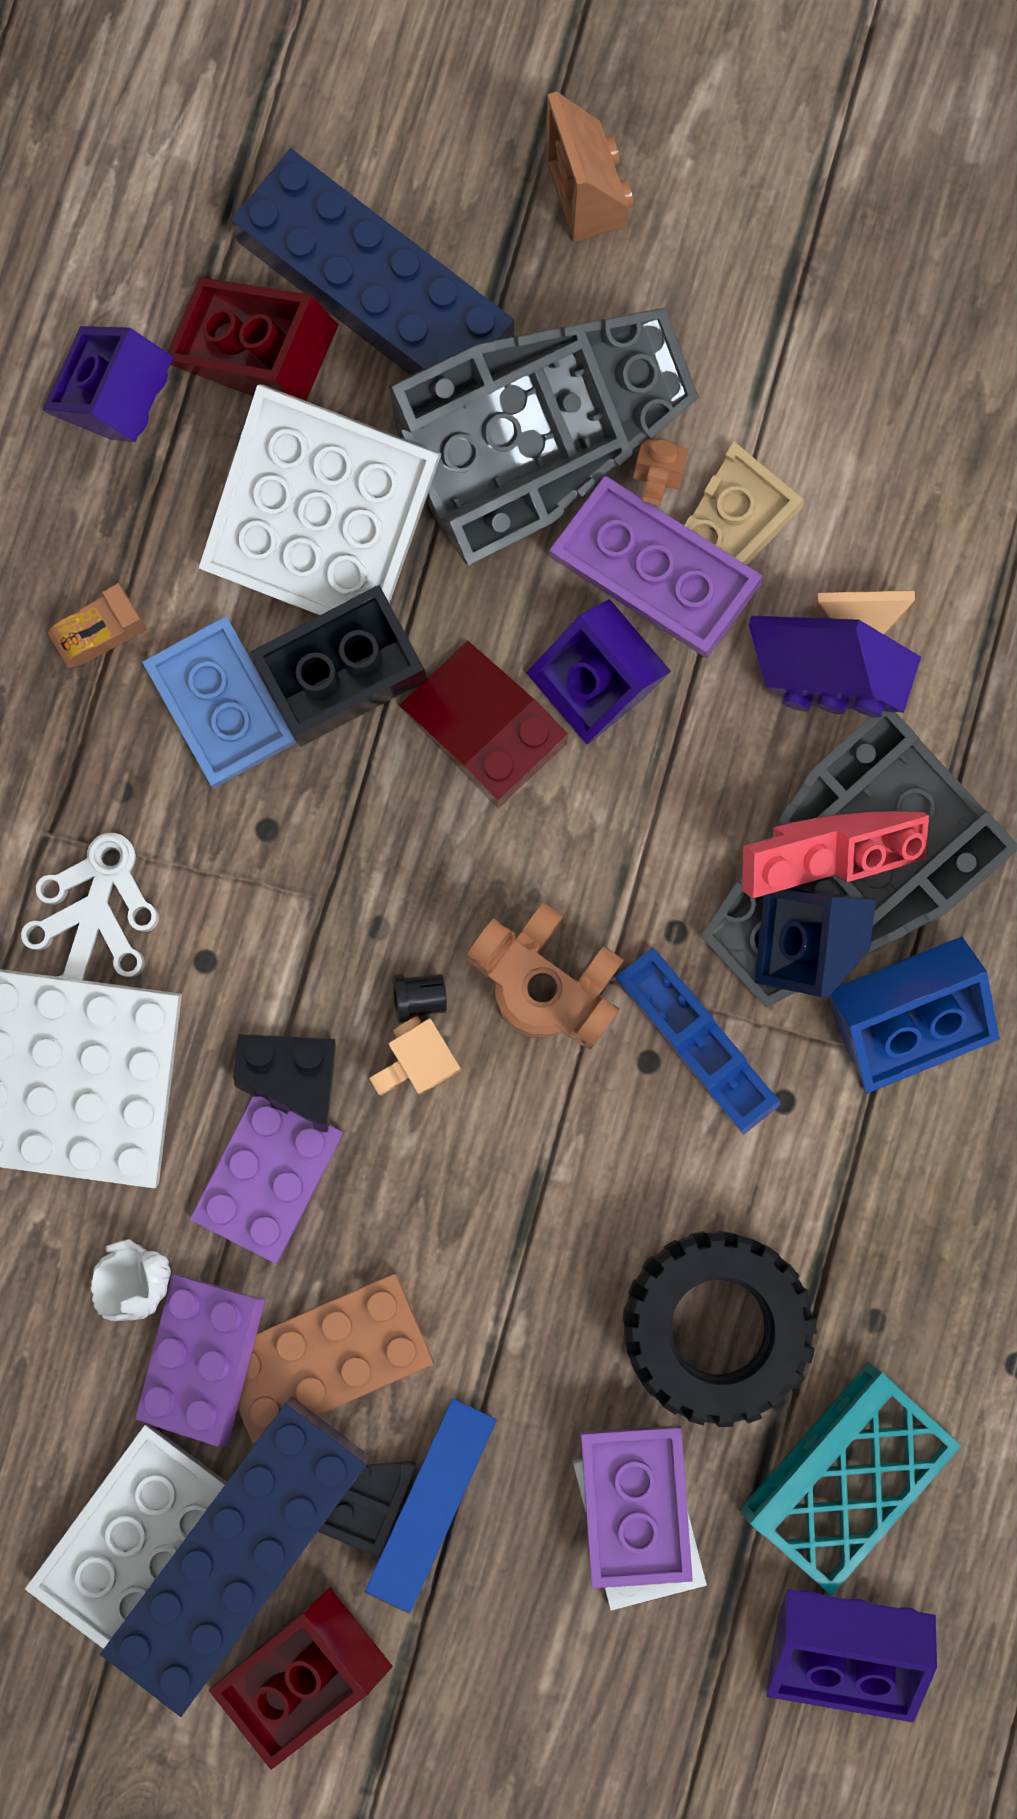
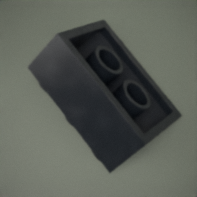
M380 585L250 652L300 747L427 681L425 669Z

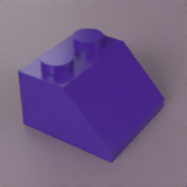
M80 326L43 411L110 440L136 442L137 437L148 424V413L157 393L162 390L167 382V371L173 356L131 328Z
M608 599L579 615L526 673L583 741L589 744L640 703L671 670L615 604Z

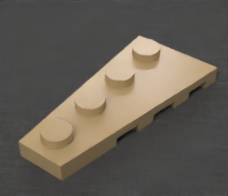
M733 441L725 454V460L719 471L711 478L704 490L701 502L694 514L689 516L684 526L745 565H748L804 507V499ZM660 629V630H661L664 634H666L671 640H673V641L676 640V638H674L673 636H671V635L668 634L667 632H665V631H663L662 629Z

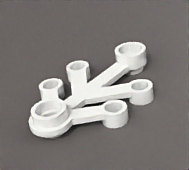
M105 833L96 837L88 847L87 859L57 875H45L36 884L38 898L47 904L57 905L65 900L69 889L94 878L87 897L42 921L28 922L21 931V939L24 945L30 949L41 951L51 945L53 937L79 924L64 974L57 977L77 980L84 979L99 930L114 956L113 966L118 974L127 978H133L141 974L144 969V957L140 952L132 949L108 904L113 884H115L129 908L128 921L134 929L141 932L153 930L158 924L159 914L154 906L145 901L131 874L136 860L135 850L131 842L120 834ZM111 849L118 850L120 853L119 862L114 866H107L104 862L105 853ZM56 881L60 887L58 895L54 898H47L44 894V887L47 883ZM142 908H147L151 911L152 915L150 922L147 925H138L135 920L136 913ZM36 927H42L45 931V938L40 944H32L29 938L30 932ZM127 954H133L137 959V966L130 972H125L121 967V960Z

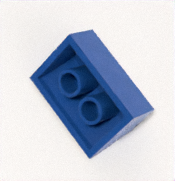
M963 936L838 986L829 996L837 1028L866 1094L1000 1039L987 970Z

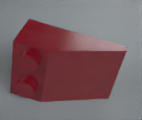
M200 277L167 353L173 356L171 366L254 397L257 385L262 384L307 401L339 324L312 295Z
M469 641L461 646L426 682L422 683L399 705L413 722L498 809L567 744L568 733L551 715Z
M328 1588L208 1691L270 1770H272L366 1697L393 1666L333 1590Z

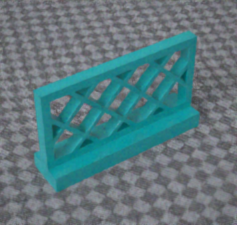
M868 1362L742 1505L739 1511L764 1537L766 1536L832 1596L960 1449L961 1445L903 1393L884 1373ZM892 1396L903 1406V1427L879 1428L878 1411ZM912 1415L916 1417L923 1425L913 1426ZM868 1423L870 1424V1429H863ZM933 1433L943 1442V1445L930 1459L914 1460L913 1435ZM904 1436L905 1461L880 1463L879 1438ZM870 1438L871 1464L846 1466V1448L854 1439ZM837 1459V1466L830 1467ZM921 1469L915 1476V1470ZM905 1470L906 1487L898 1496L882 1497L881 1472ZM871 1473L872 1498L848 1500L847 1475ZM838 1476L839 1501L813 1503V1486L820 1477ZM804 1497L805 1504H798ZM882 1507H888L882 1514ZM873 1508V1525L864 1534L849 1535L848 1510ZM839 1511L840 1535L815 1537L814 1513ZM805 1513L806 1538L785 1540L775 1531L787 1515ZM856 1544L851 1550L849 1549V1545ZM840 1545L841 1562L826 1577L816 1568L815 1547ZM806 1548L807 1559L796 1549Z

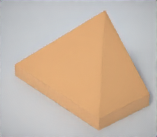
M915 591L818 593L812 603V614L817 618L859 619L885 634L915 601Z

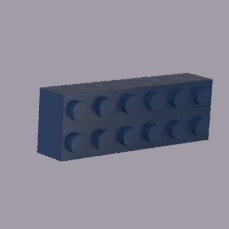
M291 148L231 219L239 244L304 294L312 295L326 311L409 375H413L475 344L514 337V319Z
M291 1396L99 1655L178 1716L182 1717L367 1466L371 1456Z

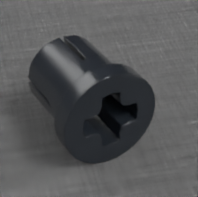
M394 974L392 976L394 1005L398 1023L407 1022L411 1016L446 1013V991L442 974L404 978L403 974Z

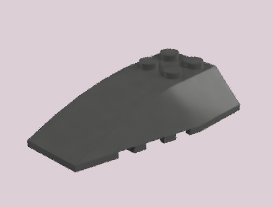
M665 308L475 344L389 386L395 427L399 437L442 453L426 499L433 516L466 565H470L552 524L565 513L563 510L578 497H584L597 485L596 482L614 466H620L633 455L632 451L647 438H653L699 398Z
M883 711L881 717L870 716L811 770L774 826L819 817L864 812L907 811L924 812L929 815L926 860L850 882H845L838 876L833 875L788 888L876 900L871 946L865 955L948 913L1017 852V843L988 811H985L896 712ZM773 829L766 840L773 838ZM741 875L701 937L767 1008L795 992L754 983L764 896L752 898L743 892Z

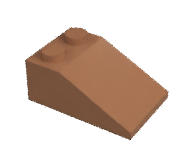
M559 92L547 94L545 158L573 243L626 227L628 210L634 206L627 179L619 180L615 165L619 164V154L613 136L605 137L600 120Z

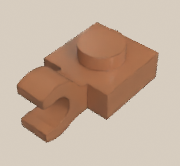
M646 439L642 442L633 476L635 480L647 482L642 501L661 505L665 487L680 489L689 448L677 446L671 441L662 439Z

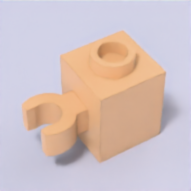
M416 1016L393 1030L397 1038L388 1044L397 1057L398 1062L369 1079L379 1095L385 1094L407 1079H410L417 1093L421 1095L461 1071V1068L431 1018L422 1023L419 1017Z

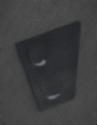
M238 1034L233 1075L234 1085L254 1097L265 1098L271 1106L286 1114L291 1111L312 1122L314 1129L320 1132H328L336 1054L335 1039Z
M405 1461L368 1464L318 1532L380 1557L415 1470L416 1463Z

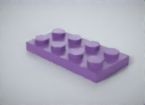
M607 476L603 477L549 550L551 558L705 658L710 656L763 583V575L648 502L642 501L640 497Z

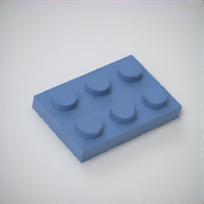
M227 616L142 662L213 789L297 743Z

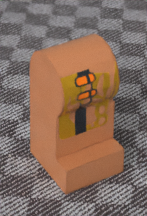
M119 583L103 591L101 598L79 610L80 612L60 620L49 629L48 636L66 667L72 668L87 663L147 631L146 626Z

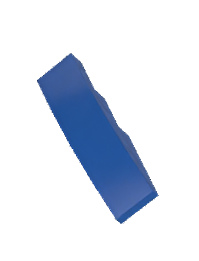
M654 947L616 976L617 981L743 1135L781 1105L777 1096L748 1064L746 1057L716 1024L710 1012Z
M452 1398L364 1593L410 1614L497 1419Z

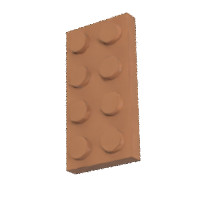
M395 1272L256 1334L238 1405V1411L252 1444L257 1443L291 1396L318 1416L434 1365L435 1362L397 1273Z

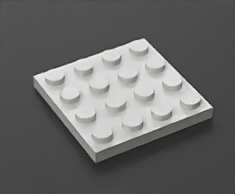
M257 385L199 569L318 615H322L377 585H380L390 604L442 453L268 386Z
M0 969V1167L156 1188L159 1185L182 994Z
M145 1424L25 1590L104 1649L227 1481L155 1427Z

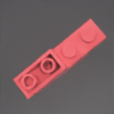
M907 811L864 812L819 817L773 827V838L743 846L742 891L752 898H757L833 875L838 876L845 882H850L926 860L929 815L924 812Z

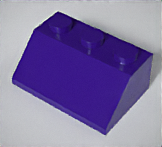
M751 616L748 625L765 687L782 696L783 705L805 712L809 711L811 706H817L822 710L835 714H845L846 708L871 717H881L883 711L904 713L921 656L859 619Z
M787 1589L777 1618L766 1697L914 1723L937 1669L936 1615L918 1612L908 1607L894 1608L871 1604L862 1599H842L819 1595L811 1590L796 1591Z

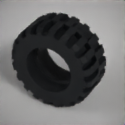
M732 1232L689 1234V1237L678 1241L675 1239L663 1246L664 1249L654 1257L651 1256L642 1266L643 1270L637 1279H633L628 1291L627 1305L623 1310V1339L626 1352L642 1385L651 1396L661 1403L662 1407L674 1415L680 1414L686 1417L689 1422L703 1426L706 1422L715 1423L718 1427H734V1422L746 1420L749 1424L762 1419L761 1413L770 1408L776 1411L787 1402L784 1398L793 1387L796 1390L800 1387L805 1379L802 1375L807 1362L812 1363L815 1348L811 1346L812 1335L817 1334L816 1318L812 1316L810 1305L813 1303L808 1289L804 1288L799 1280V1274L791 1264L782 1259L779 1253L749 1237ZM713 1280L730 1281L744 1287L754 1296L764 1317V1337L757 1354L744 1367L727 1374H709L690 1366L678 1353L672 1337V1318L681 1298L693 1287Z

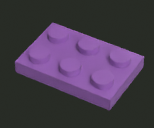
M253 1096L190 1220L278 1264L345 1132L330 1124L328 1132H320L314 1129L312 1122L291 1111L286 1114L271 1106L265 1098Z
M172 1275L135 1420L217 1447L228 1446L265 1299L187 1276Z
M681 1426L581 1432L592 1589L693 1582Z

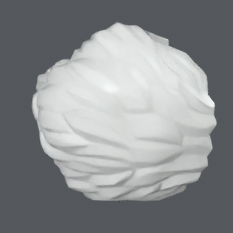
M130 1239L120 1240L105 1246L106 1252L112 1253L102 1257L94 1267L93 1279L91 1281L92 1286L90 1288L93 1293L92 1301L94 1308L98 1314L111 1321L139 1320L153 1314L167 1292V1285L171 1275L168 1259L158 1252L146 1251L141 1245L135 1244Z

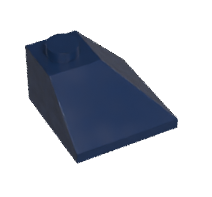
M784 889L764 895L754 983L818 997H829L870 950L876 900L796 889Z

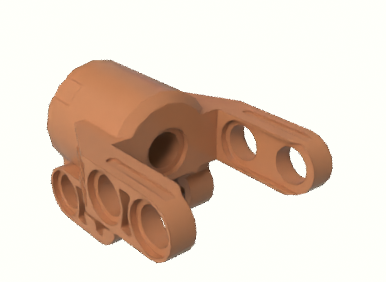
M543 902L516 940L513 931L507 927L505 928L499 921L493 918L469 950L467 959L478 971L496 984L495 998L502 1018L514 1031L529 1038H549L563 1033L590 1050L620 1010L615 1005L610 1004L600 993L624 959L603 946L580 979L575 981L539 955L551 935L563 922V915ZM546 976L555 983L556 994L550 1001L545 1003L537 1002L529 996L527 986L534 977Z

